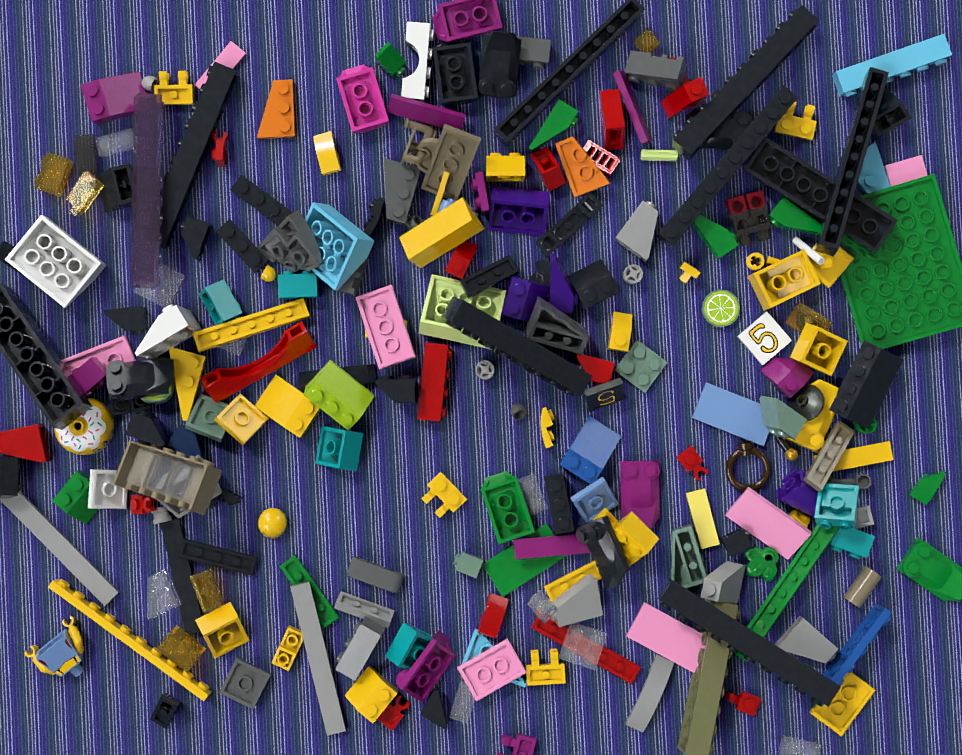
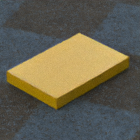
M852 672L847 673L843 678L844 682L829 707L825 704L821 707L815 703L809 711L840 736L844 734L876 691Z

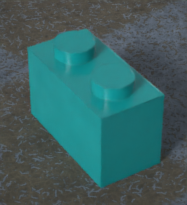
M303 270L302 274H295L294 271H283V275H278L279 298H319V276L312 270Z
M224 279L205 287L199 293L215 325L232 321L242 314L240 304L233 297L232 290Z
M852 527L847 531L839 529L830 542L832 545L831 549L841 553L844 549L850 552L849 556L859 560L861 556L867 558L875 536Z

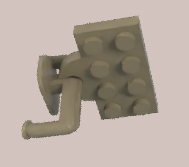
M406 118L404 128H411L413 130L400 164H404V161L415 164L419 170L426 173L421 189L434 194L438 193L444 171L450 172L443 197L457 201L481 138L444 124L440 138L435 139L436 131L432 127ZM415 131L424 133L423 139L420 142L413 141Z

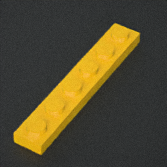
M304 298L193 332L198 351L202 352L309 318L310 315Z

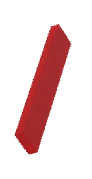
M541 610L531 626L532 629L630 684L634 682L641 669V666L568 625L559 627L555 621L552 622L550 615Z

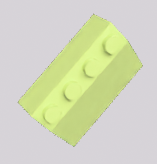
M432 274L418 334L487 348L479 344L478 340L476 341L462 334L463 329L459 331L445 324L446 320L441 316L452 297L465 300L500 321L506 290L490 287L468 299L459 283L460 280Z

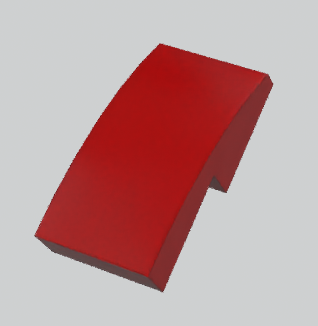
M492 593L488 595L485 612L481 615L477 633L494 639L497 637L509 599Z

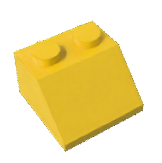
M490 153V156H486V182H524L525 156H521L520 153H509V156H501V153Z
M231 602L195 620L214 659L249 641Z
M369 665L348 690L345 697L360 714L371 723H374L398 694L399 689Z

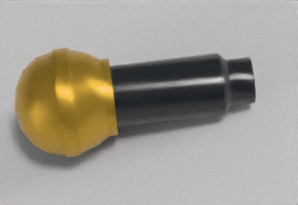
M780 436L775 438L785 452L786 459L788 461H795L798 458V451L791 448Z

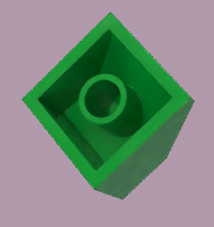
M80 470L72 475L52 502L68 515L88 524L99 509L88 508L90 476Z

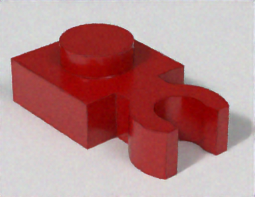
M692 445L676 456L687 472L693 470V476L697 481L701 480L698 477L699 471L702 470L705 475L709 474L706 468L699 465L703 460Z
M143 494L131 495V513L149 514V512L156 511L157 508L152 506V501L156 499Z
M400 694L396 696L395 704L393 706L389 704L377 718L391 731L404 717L400 713L401 710L407 709L410 705L408 701L404 705L399 704V700L402 698Z

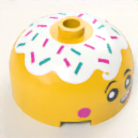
M87 398L92 407L63 430L54 428L58 442L67 451L77 455L95 454L103 450L112 440L114 435V417L111 416L110 409L97 399Z

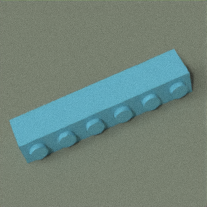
M945 34L838 70L832 77L839 97L846 95L847 98L861 90L864 77L870 67L889 72L886 84H888L895 77L899 76L902 79L910 76L912 71L917 70L918 73L929 69V65H942L947 62L946 59L952 56Z

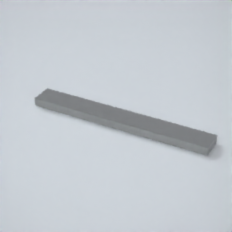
M19 491L16 497L0 499L104 606L120 592L21 491Z
M310 581L292 585L290 588L327 736L344 732L346 727Z

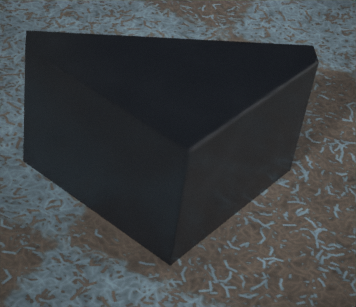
M435 687L421 709L420 715L444 729L447 728V720L439 687Z

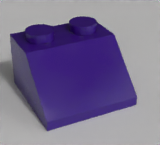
M513 275L501 314L529 321L538 296L546 300L550 286Z

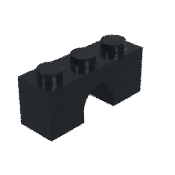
M559 473L543 477L555 535L575 531L563 474Z

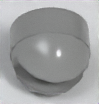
M148 75L142 79V86L147 91L154 92V85H158V78Z

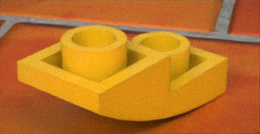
M330 131L313 136L322 175L341 171L333 133Z
M546 407L541 410L540 427L545 448L553 446L552 442L555 441L551 430L547 431V427L553 425L552 421L555 418L551 409L547 410Z
M290 625L288 626L272 660V664L287 671L290 670L303 642L301 630Z

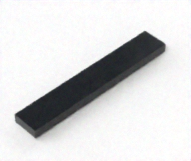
M179 518L162 522L160 525L185 634L199 633L201 631L195 620L202 617V611L191 563L188 559L178 557L182 538H185L181 520Z

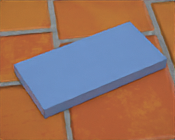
M705 382L692 418L764 446L769 434V428L763 424L760 403Z

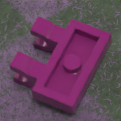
M477 172L470 184L471 191L475 192L478 190L479 197L475 198L474 207L476 210L481 209L482 213L489 212L490 204L487 199L486 182L484 181L483 172Z
M517 733L516 738L502 734L501 744L513 747L511 755H533L537 739Z

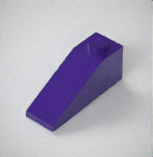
M551 253L549 304L563 313H573V306H577V294H573V286L556 253Z

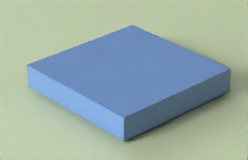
M603 477L570 497L585 522L592 521L604 508L609 511L619 505Z

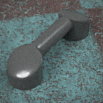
M860 474L854 479H832L830 476L826 483L857 485L860 490H864L870 487L871 478L867 474Z

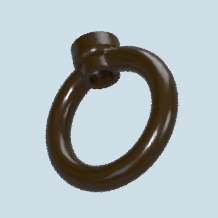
M753 442L737 443L738 449L729 456L726 462V477L729 483L737 490L744 492L750 487L756 491L762 488L769 480L771 474L770 461L763 451L753 447ZM755 455L763 464L761 478L753 484L740 483L733 474L735 461L740 456Z

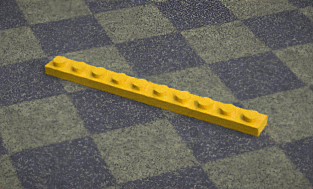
M56 579L50 583L48 588L201 700L205 701L211 694L207 684L202 681H196L192 673L187 670H181L177 667L178 663L174 660L166 659L158 648H151L146 644L147 641L143 637H136L131 633L132 630L128 626L120 625L116 622V618L113 615L102 612L98 604L95 602L90 603L84 599L85 595L69 588L70 584L63 579Z

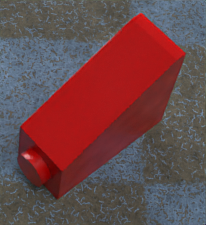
M702 77L679 87L664 98L661 104L669 119L703 104L709 96V92Z
M619 89L600 91L604 149L607 151L624 149L625 123Z
M43 424L0 432V454L38 462L51 461Z

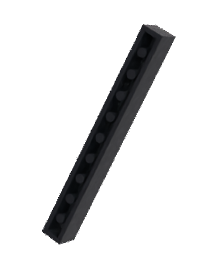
M626 0L494 128L493 133L507 147L643 15L644 7L637 0Z
M803 5L798 10L794 9L787 17L788 20L785 23L781 22L775 29L776 33L772 37L769 35L763 41V46L759 50L755 49L749 57L750 60L747 63L743 62L738 67L735 76H729L724 82L725 86L721 90L717 89L712 94L711 101L708 104L706 102L703 103L698 110L699 113L687 120L685 123L686 127L682 131L679 129L673 135L672 147L688 161L817 27L819 19Z
M215 61L213 66L210 65L208 68V78L206 83H203L200 88L199 94L201 96L199 101H195L192 112L194 113L192 118L186 122V133L184 137L181 136L178 142L179 150L177 155L174 154L170 164L172 167L170 172H167L164 176V187L162 190H159L156 196L157 204L149 213V218L151 219L142 231V240L166 250L169 247L212 141V133L217 129L238 77L236 70Z
M870 67L864 77L815 247L817 252L834 257L839 250L889 72Z
M784 85L656 235L657 238L669 248L674 246L798 99L793 92Z
M669 579L658 597L662 607L668 611H671V609L679 612L677 614L679 618L686 622L688 619L695 622V628L703 633L706 629L712 633L710 637L719 643L722 640L728 643L727 648L733 652L738 653V651H741L745 654L744 658L752 664L755 662L760 663L762 670L770 675L772 672L779 675L777 679L788 685L790 682L795 685V691L803 696L806 693L812 696L811 701L817 705L822 706V704H825L829 707L839 691L840 685L672 579Z

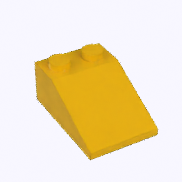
M804 249L747 276L763 310L770 309L821 284Z
M276 374L255 404L256 408L299 438H303L321 410L306 398L302 391Z

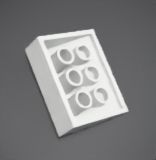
M40 215L5 258L8 263L64 308L75 300L106 267L104 262L44 215Z
M173 304L165 307L162 310L163 313L157 317L135 351L136 356L154 359L168 351L169 347H175L192 337L193 332L202 330L191 310L178 305L173 306Z

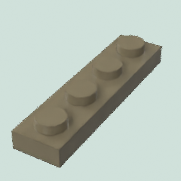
M840 420L836 422L803 481L818 492L821 491L855 431Z

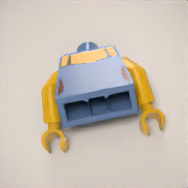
M70 616L72 620L70 625L67 624L66 619H63L62 623L65 627L69 628L68 631L64 629L40 649L36 645H31L30 648H32L33 654L29 650L25 651V656L32 657V661L41 672L52 675L56 674L59 677L64 676L69 671L75 677L83 672L84 668L79 663L82 661L84 647L80 632L75 627V617Z

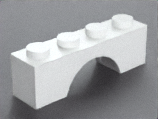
M407 22L406 45L414 49L418 54L419 65L412 75L402 79L401 92L403 97L424 103L425 98H429V86H426V80L430 79L431 67H428V60H432V48H429V42L433 41L434 30L431 29L430 23Z

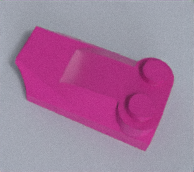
M363 64L343 70L340 77L336 78L352 133H364L388 124L389 119L373 67L369 68Z

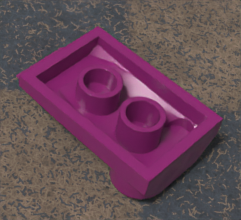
M454 0L438 4V9L432 17L437 39L446 42L503 29L496 0Z
M659 460L620 461L621 519L632 511L651 529L660 518Z
M437 630L409 670L405 669L398 673L396 678L398 687L423 703L456 657L450 646V638Z

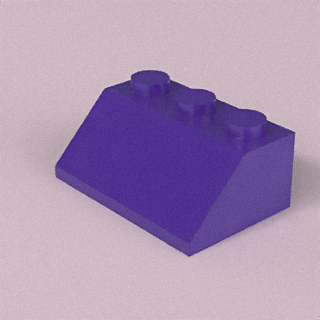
M492 186L488 230L542 236L546 230L550 192Z

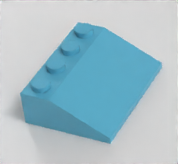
M312 202L305 220L313 232L322 258V263L312 269V271L331 288L338 291L367 259L374 240L332 206Z

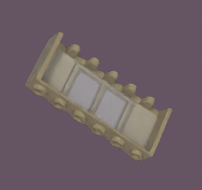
M140 439L137 442L129 440L112 484L201 515L205 514L222 474V470L214 467L215 463L203 460L201 463L200 458L191 455L188 459V455L178 451L175 455L174 450L165 447L161 450V446L152 443L148 446V442Z

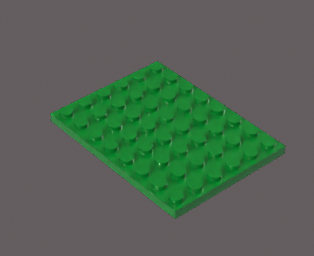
M935 173L861 195L860 197L898 221L874 255L845 236H842L840 247L854 258L840 277L860 344L862 345L863 341L885 349L962 327V264Z

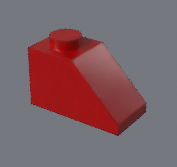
M547 146L530 154L539 176L548 191L566 184L561 168Z
M466 240L456 246L445 269V273L460 280L464 279L478 245Z
M576 354L575 358L582 370L592 375L590 381L593 382V386L611 380L614 362Z

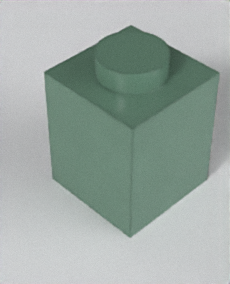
M462 550L461 554H456L453 564L456 565V571L477 578L483 559Z

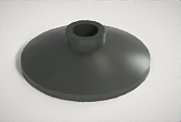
M804 385L789 399L788 406L806 418L807 421L816 418L822 411L824 395L818 387Z

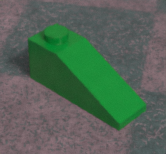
M559 99L531 143L528 151L532 153L568 131L570 126L574 128L579 120L577 117L579 111Z
M782 197L766 217L775 228L780 227L781 229L819 235L822 226L785 197Z
M699 215L692 223V226L716 260L738 246V238L732 231L729 232L728 229L708 218Z

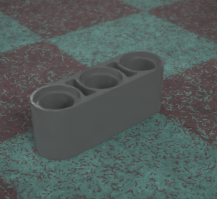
M355 556L352 557L346 573L349 577L397 594L405 577L400 572Z

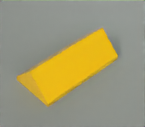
M462 197L399 238L408 260L422 268L484 230V226L464 197Z

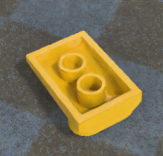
M820 379L807 385H814L822 391L824 395L822 411L813 420L805 422L795 439L787 438V440L816 453L823 446L824 438L834 418L835 413L829 409L839 391L838 387Z

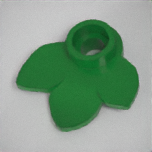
M752 547L744 553V556L750 560L746 567L747 576L757 577L762 575L766 582L771 581L777 573L776 563L778 562L779 555L774 548L766 547L760 549ZM771 555L773 558L771 560H767L765 556Z

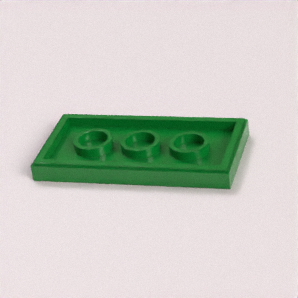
M547 523L537 528L534 533L528 534L522 539L552 537L554 534ZM512 544L484 562L482 566L503 597L567 555L515 560L514 545Z

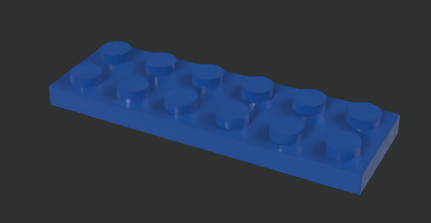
M875 603L823 675L841 686L845 675L854 669L856 660L866 653V647L870 641L873 642L879 634V629L889 622L891 612Z

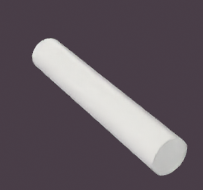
M795 237L793 239V244L801 250L804 249L806 254L819 265L825 262L822 256L800 238Z

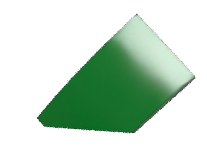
M939 471L940 473L930 475L923 474V477L918 480L910 491V496L927 505L943 481L946 472Z

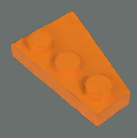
M292 79L273 80L257 139L296 138L294 85Z
M572 136L555 143L575 198L611 184L575 137Z

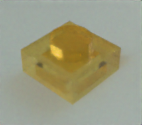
M649 29L633 41L640 52L650 53L660 46V42Z

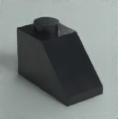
M187 216L186 220L184 219L181 223V235L192 257L200 261L212 225Z
M144 306L104 310V314L125 331L131 332V335L143 334V330H148L147 310Z

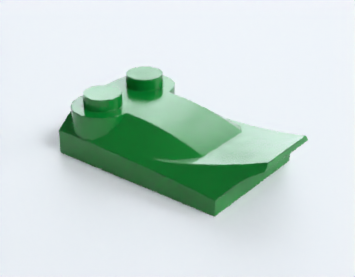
M507 471L486 477L481 492L498 544L534 533L535 530L518 478Z
M916 537L895 569L944 602L961 601L962 567L933 548L929 543Z

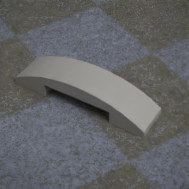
M658 654L655 655L648 677L625 725L644 732L663 694L673 668V661Z

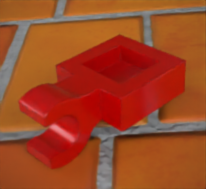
M213 131L212 137L216 143V148L212 150V159L216 161L218 167H225L228 136L226 132H223V137L219 139L217 138L216 131Z
M743 690L740 695L727 691L725 696L728 701L737 703L735 707L737 710L755 716L761 701L760 697Z

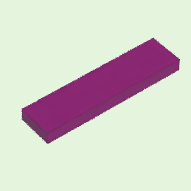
M618 70L613 73V76L639 140L642 144L653 142L630 83L624 73L625 71Z
M392 93L387 108V113L441 128L444 127V124L460 130L466 115Z
M576 535L513 540L515 560L591 553L587 544L581 543Z

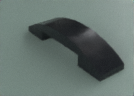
M589 192L550 230L544 233L535 244L548 257L583 226L603 205Z
M375 364L340 367L361 385L373 384L377 380ZM320 370L299 372L301 391H305L306 385Z

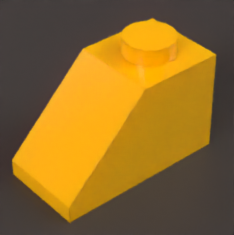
M613 312L608 350L628 352L632 314Z

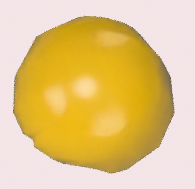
M276 508L264 510L258 520V528L267 538L274 539L283 535L287 527L286 515Z

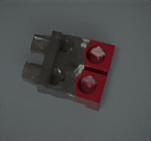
M763 190L724 201L734 231L733 233L738 237L741 247L753 244L750 236L751 233L756 232L759 242L770 239L769 228H771Z

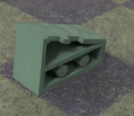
M692 523L674 528L672 531L671 579L684 588L703 584L704 578L708 575Z

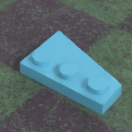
M876 142L867 148L857 183L865 194L891 187Z

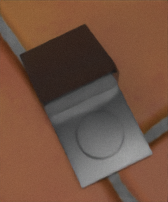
M219 485L222 492L211 500L210 508L213 509L216 506L220 497L223 498L222 501L230 506L239 504L242 497Z
M163 693L150 720L167 729L182 702L168 693Z

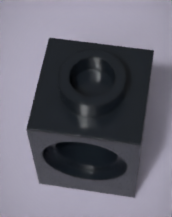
M738 528L720 538L728 555L731 557L752 546L750 543L752 538L747 530L744 531L742 528Z

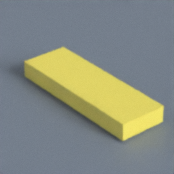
M705 488L686 493L700 549L719 545Z

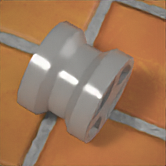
M635 264L629 265L623 271L624 281L631 285L637 284L643 277L641 267Z
M483 360L477 364L476 374L480 379L487 380L493 376L495 368L491 362Z
M164 506L158 507L156 511L151 512L154 516L153 524L172 520L169 510Z

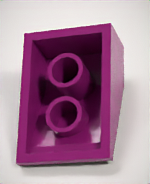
M140 72L97 79L81 85L91 120L97 126L152 108L146 89L142 86Z

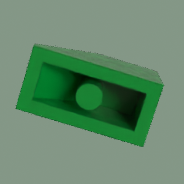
M387 41L375 54L377 64L390 77L395 79L397 76L400 77L404 74L407 65L402 56Z

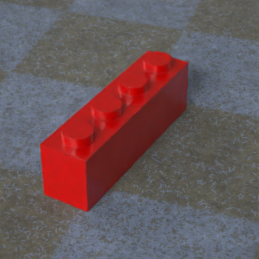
M425 342L417 419L441 422V418H445L446 407L443 406V399H447L448 394L445 380H449L450 375L447 361H451L452 349H449V345Z

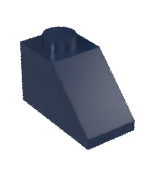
M178 425L167 445L188 455V457L190 455L194 457L199 455L206 460L199 434L185 429V425Z

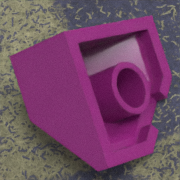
M773 358L760 370L785 399L791 398L814 374L809 366L792 358Z

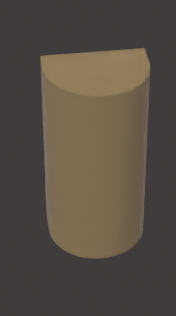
M864 566L843 598L860 609L882 577Z

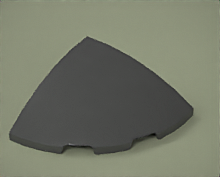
M299 210L288 215L257 246L270 261L283 264L284 269L296 272L299 269L310 271L322 263L317 241Z

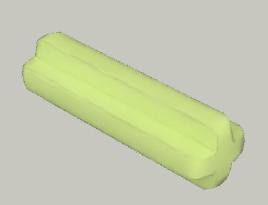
M641 150L640 157L641 160L677 161L678 151Z

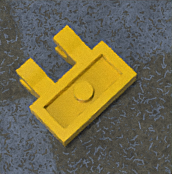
M159 71L160 85H154V104L194 105V86L188 84V72L178 71L179 85H169L170 74L167 71Z
M794 102L777 122L774 133L813 140L817 121L811 119L815 106L807 104L804 108L803 118L793 116L796 102Z
M441 472L427 484L430 490L421 498L426 504L435 495L443 501V504L434 512L439 518L448 509L454 513L467 500Z
M557 648L550 649L551 663L539 664L538 650H530L531 665H526L527 686L566 683L565 664L559 663Z

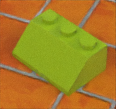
M329 360L306 385L304 391L306 398L348 431L361 418L375 396L332 360Z

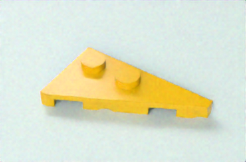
M169 347L170 358L174 359L175 384L182 419L187 421L192 412L206 356Z

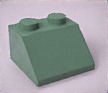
M761 395L759 400L763 424L769 428L768 432L775 437L795 439L807 419L779 399Z

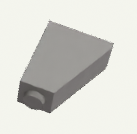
M649 201L641 202L614 239L644 262L649 258L658 211L655 210L657 207Z
M730 561L723 563L704 578L701 598L716 602L738 603L746 565Z
M587 574L551 602L552 610H549L552 622L555 621L559 627L603 615L597 579L592 574Z
M801 616L794 621L775 643L776 646L786 652L825 664L828 661L831 662L836 657V651L838 650L836 646Z

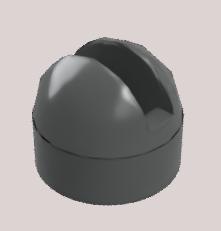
M515 403L512 405L510 413L514 420H520L525 417L527 410L522 404Z

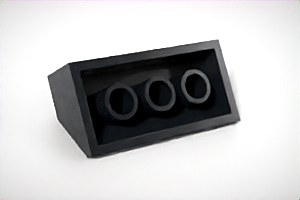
M863 341L829 410L869 429L904 359Z

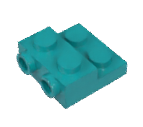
M826 483L817 496L814 516L816 525L823 529L839 526L841 530L845 531L850 530L851 527L856 528L859 486Z

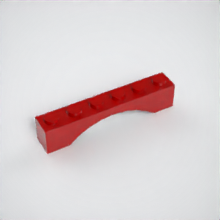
M301 321L285 330L276 346L260 359L239 367L217 368L202 376L204 388L214 402L217 403L287 363L294 361L305 353H309L312 349L316 348V345Z

